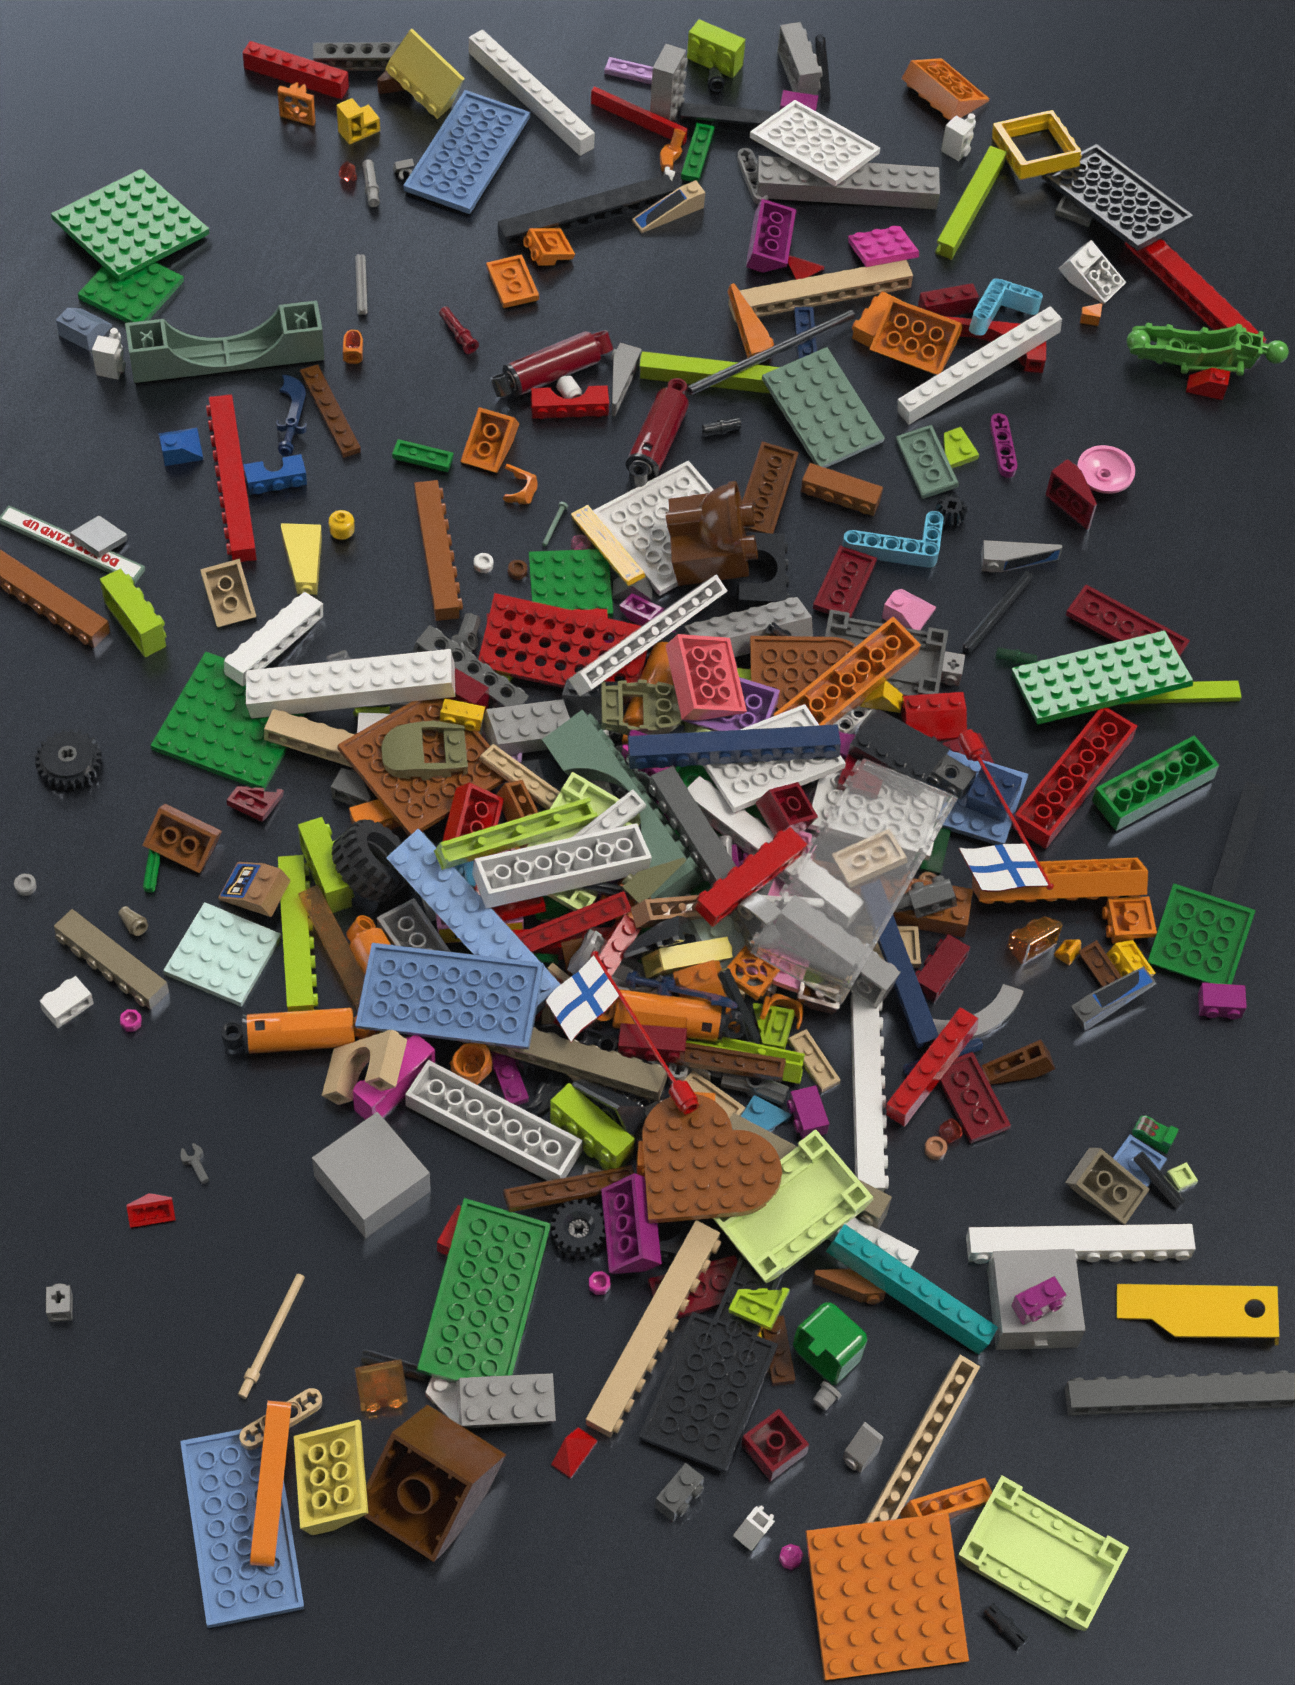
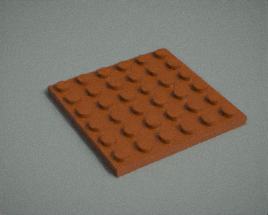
M450 698L412 701L339 743L337 747L339 752L408 836L417 829L423 832L449 816L457 787L470 782L487 791H491L507 781L479 761L480 756L490 745L478 731L464 729L468 764L467 774L463 775V771L452 772L451 777L442 778V776L431 777L430 780H422L421 777L412 776L410 779L398 778L386 771L382 762V743L387 733L393 728L404 724L432 720L439 721L444 699ZM438 730L422 732L424 763H445L443 733H438Z

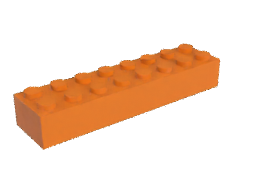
M893 616L780 708L773 716L805 704L819 725H833L917 656L921 644Z
M1138 858L1040 861L1039 863L1050 883L1054 884L1052 890H1048L1046 887H1024L1001 892L981 891L972 875V889L979 901L986 904H992L995 901L1013 903L1016 900L1035 902L1036 899L1056 901L1057 898L1077 900L1078 897L1098 899L1103 896L1111 899H1116L1120 896L1138 898L1140 895H1147L1148 870Z

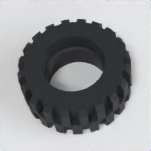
M370 819L358 820L334 841L332 860L333 864H336L335 869L342 876L341 879L350 886L349 888L356 891L362 898L366 897L367 900L376 902L389 901L409 883L386 858L402 843L399 840L400 838L394 835L388 827H383V824Z

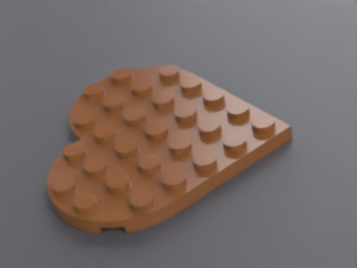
M750 636L751 681L780 690L778 703L774 711L776 713L856 646L854 643L838 637ZM864 698L860 703H858V704H857L854 708H852L850 711H852V710L856 709L857 707H859V706L865 701L866 698Z
M696 1094L699 1107L687 1115L678 1110L671 1097L661 1101L648 1114L642 1132L649 1224L743 1216L761 1210L774 1195L776 1196L780 1188L782 1166L777 1151L770 1142L756 1133L745 1130H732L731 1121L725 1110L708 1097Z

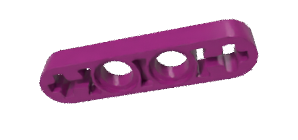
M997 413L991 417L990 430L999 472L1003 477L1010 478L1016 474L1017 460L1008 418L1004 414ZM1003 435V436H1005L1007 439H1006V440H999V439L997 438V436ZM1006 450L1010 454L1007 456L1002 455L1000 451Z

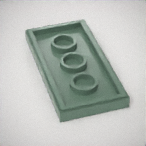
M932 425L896 436V442L922 499L959 487L956 476Z

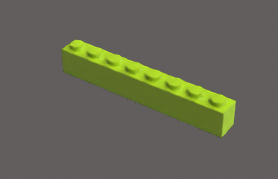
M303 855L278 857V868L291 880L281 898L288 1012L314 1010V1007L318 1006V994H313V987H317L316 974H312V968H316L315 955L310 953V950L314 949V937H309V931H313L312 918H308V912H312L311 899L307 900V894H311L310 881L305 880V876L309 875V864L304 863Z

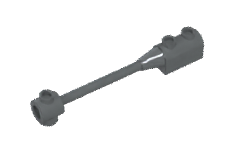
M940 875L931 880L932 884L925 886L923 882L912 884V890L889 902L891 911L914 910L916 918L957 906L956 896L950 879H944V876ZM862 911L852 923L868 919L866 911ZM833 920V921H830V922H832V923L835 924V925H839V924H838L837 922H835L834 920Z

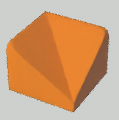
M1102 304L1082 307L1080 323L1098 326Z

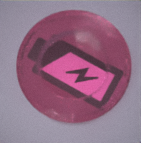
M576 535L571 540L572 550H588L591 548V541L586 535Z

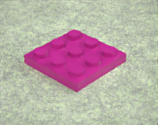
M891 226L882 230L874 229L866 233L858 232L848 236V243L866 267L919 257V250L900 226Z

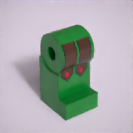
M1140 1116L1132 1130V1134L1137 1139L1143 1141V1143L1167 1154L1179 1129L1170 1126V1128L1148 1116Z

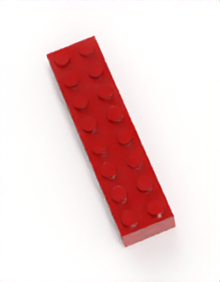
M1107 707L1099 709L1015 813L1014 818L1024 836L1046 849L1133 740L1137 725Z

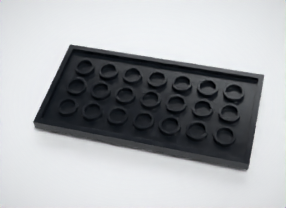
M1097 144L1081 152L1080 166L1041 175V179L1137 251L1193 221V215Z

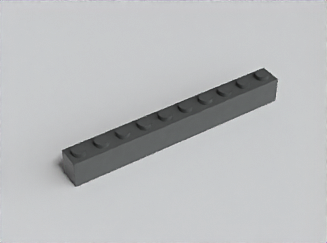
M672 766L651 775L648 785L650 794L656 797L660 810L666 813L672 829L678 832L682 845L688 848L693 861L700 867L704 880L708 881L712 887L718 879L721 878L723 880L728 876L729 871L736 866L675 768ZM737 908L727 915L731 917L736 931L741 933L745 939L747 949L753 951L755 957L778 946L781 936L773 923L766 926L756 916L751 920H746L741 916Z
M1282 1370L1275 1372V1374H1266L1264 1371H1258L1243 1375L1242 1372H1234L1230 1375L1211 1373L1207 1376L1187 1374L1184 1377H1175V1375L1169 1374L1161 1378H1152L1150 1375L1130 1379L1128 1376H1120L1116 1379L1097 1377L1093 1380L1073 1378L1067 1382L1064 1391L1068 1416L1295 1407V1373H1288V1371Z

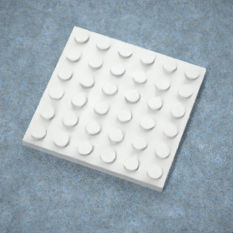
M687 461L648 481L646 485L637 487L593 510V512L644 571L645 578L650 581L653 589L660 596L678 586L672 566L671 541L666 523V512H669L668 499L710 493L713 489L694 466Z

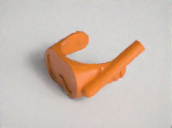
M506 464L505 469L513 472L516 478L527 480V484L518 493L504 495L503 500L508 503H531L538 486L536 475Z
M773 994L771 997L766 996L764 998L760 1015L762 1020L765 1019L770 1006H784L794 1010L795 1016L798 1018L796 1029L799 1030L803 1017V1004L781 994Z

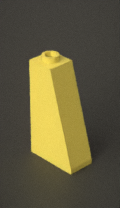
M281 523L282 540L297 594L304 592L309 595L317 594L322 542L321 525Z
M727 936L660 948L641 958L645 976L650 979L658 977L660 974L662 976L711 960H718L720 963L733 957L732 945L729 943Z

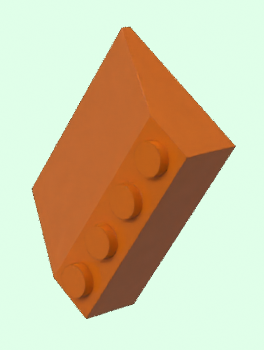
M942 58L911 60L902 77L909 88L916 90L921 98L929 101L930 105L942 112L943 117L948 120H952L956 115L962 118L987 103L990 99Z
M891 297L869 350L938 375L942 373L962 331V325L955 320Z

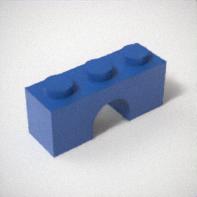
M302 455L283 457V467L275 472L265 469L263 461L244 464V474L249 495L307 485Z

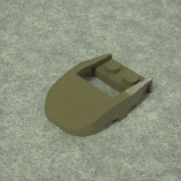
M627 680L618 681V684L613 686H606V682H601V729L629 735L631 730L648 735H657L673 731L682 722L673 685L662 682L650 684L647 683V680H638L636 683H627ZM622 696L643 697V725L639 727L628 726V723L623 722Z
M434 720L397 726L389 731L383 740V766L389 774L405 779H410L411 776L421 777L422 780H430L431 777L436 776L445 778L451 777L452 772L463 771V775L467 774L465 727L463 725ZM438 730V733H443L445 763H424L422 732Z

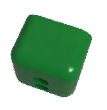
M826 1302L821 1304L797 1327L793 1347L822 1377L832 1385H837L861 1361L867 1343V1335L835 1304Z

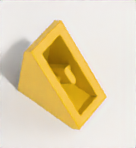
M885 681L867 696L860 707L900 713L903 694L888 681Z

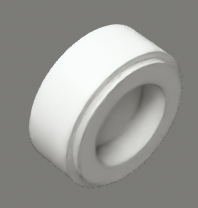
M486 553L476 555L474 558L475 570L479 573L490 572L493 569L492 556Z

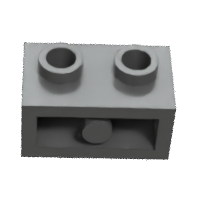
M685 1463L657 1496L655 1508L674 1522L678 1516H683L688 1510L689 1502L693 1498H698L704 1490V1477Z

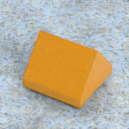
M1079 939L1064 940L1056 950L1055 957L1070 966L1078 956L1079 950H1081V941Z

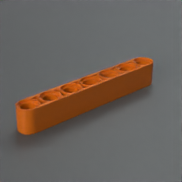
M268 1401L250 1556V1565L274 1567L292 1404L290 1402Z

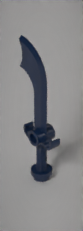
M282 375L284 385L279 391L287 394L292 402L288 417L285 420L286 423L280 425L279 420H277L276 428L280 432L286 431L284 441L278 445V451L282 456H289L294 450V446L291 444L293 435L307 432V423L303 427H298L306 391L299 380L288 375Z
M633 971L632 973L629 972L626 978V985H629L632 989H635L637 985L658 989L657 993L660 995L673 996V992L704 998L709 1000L711 1005H720L731 1009L738 1007L736 1002L727 997L675 986V979L672 977H662V981L639 977V972Z

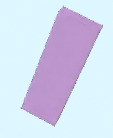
M609 57L604 74L652 84L653 67Z

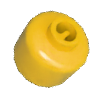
M345 510L335 511L331 514L328 522L330 534L334 538L341 540L351 537L355 529L353 515Z

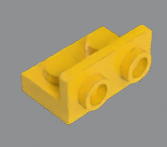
M444 699L439 721L463 725L469 731H480L485 707Z
M1133 940L1115 943L1106 954L1121 977L1143 966L1152 977L1155 975L1154 970Z

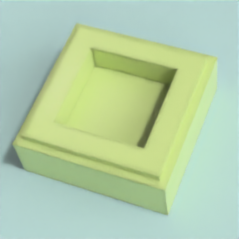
M1187 1162L1168 1170L1166 1173L1173 1186L1179 1192L1198 1182Z

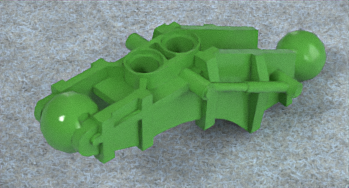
M1146 323L1145 326L1133 327L1126 340L1130 353L1138 355V359L1143 360L1145 358L1156 361L1159 364H1162L1164 361L1181 365V373L1187 374L1189 371L1206 370L1213 367L1236 372V375L1242 376L1244 369H1251L1262 354L1272 364L1284 362L1289 354L1288 347L1284 342L1274 340L1269 344L1263 343L1262 331H1259L1258 334L1246 332V328H1243L1241 324L1208 331V328L1205 327L1200 331L1175 329L1170 324H1167L1165 327L1152 326V323ZM1150 342H1156V345H1151Z

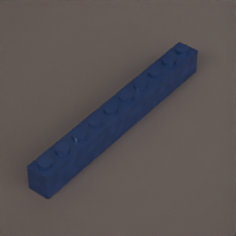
M838 724L628 736L630 769L790 761L798 759L810 760L816 758L830 759L840 757L841 748Z

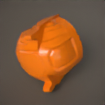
M471 1042L463 1044L455 1052L450 1062L453 1073L476 1085L481 1083L492 1070L491 1052L485 1044Z

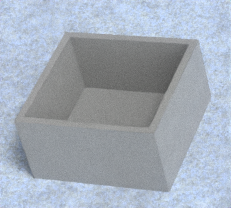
M378 1112L312 1157L314 1177L365 1238L430 1192L429 1171Z
M1075 1249L993 1251L987 1267L993 1324L998 1327L994 1334L996 1350L1078 1348L1085 1332ZM1055 1276L1067 1295L1063 1307L1056 1312L1045 1314L1036 1322L1031 1321L1022 1325L1011 1307L1015 1295Z

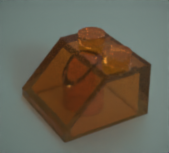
M1045 916L1038 920L1033 919L1026 927L1021 930L1019 928L1015 929L1009 935L1007 947L1023 965L1056 946L1063 924L1060 921Z
M401 1359L355 1368L361 1411L374 1412L379 1410L380 1407H399L407 1402V1391Z

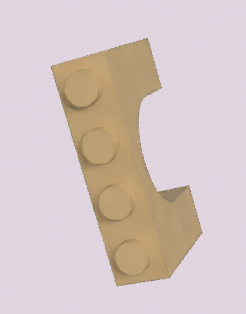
M387 1030L383 1033L335 1048L322 1096L337 1105L353 1101V1088L357 1084L362 1069L368 1062L366 1083L380 1091L396 1087L407 1039L399 1035L397 1031Z

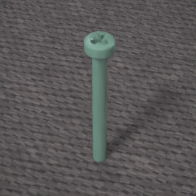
M565 502L558 504L559 510L542 543L543 546H547L563 511L567 510L568 505Z

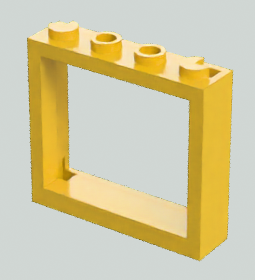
M1053 110L993 123L992 139L999 149L1007 151L1006 160L1019 180L1080 166V158H1082L1081 148L1076 145L1074 138L1070 136L1067 128L1063 126L1060 118L1056 116ZM1049 129L1064 153L1026 162L1010 137Z

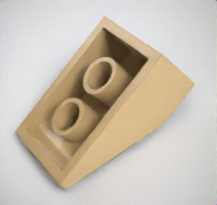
M240 559L200 569L217 628L256 617Z

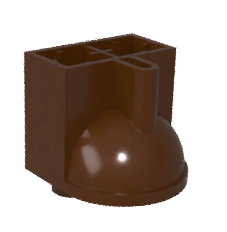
M730 481L728 484L719 486L710 493L668 499L669 512H666V523L671 541L672 566L678 586L703 583L716 574L720 580L749 576L748 560L758 559L755 535L746 536V528L755 527V514L752 503H742L736 481Z

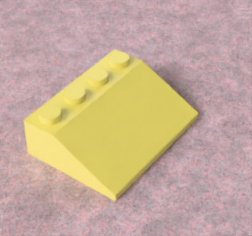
M413 29L409 30L390 58L385 69L391 77L395 78L405 90L414 96L416 101L420 102L437 119L451 108L465 79Z
M355 1420L294 1436L300 1529L311 1535H317L336 1530L368 1514L361 1421Z

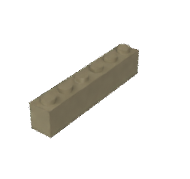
M73 909L54 925L55 938L62 945L67 944L76 956L85 958L90 967L99 969L108 981L117 983L122 992L125 994L130 993L140 1006L145 1005L151 1010L169 993L167 982Z

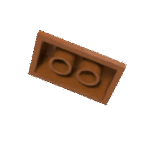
M164 804L158 809L143 846L200 873L211 856L222 831Z

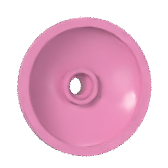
M1100 445L1087 449L1082 453L1077 464L1079 469L1082 470L1089 488L1100 493L1111 494L1121 492L1130 486L1135 476V466L1131 458L1122 450L1112 446Z

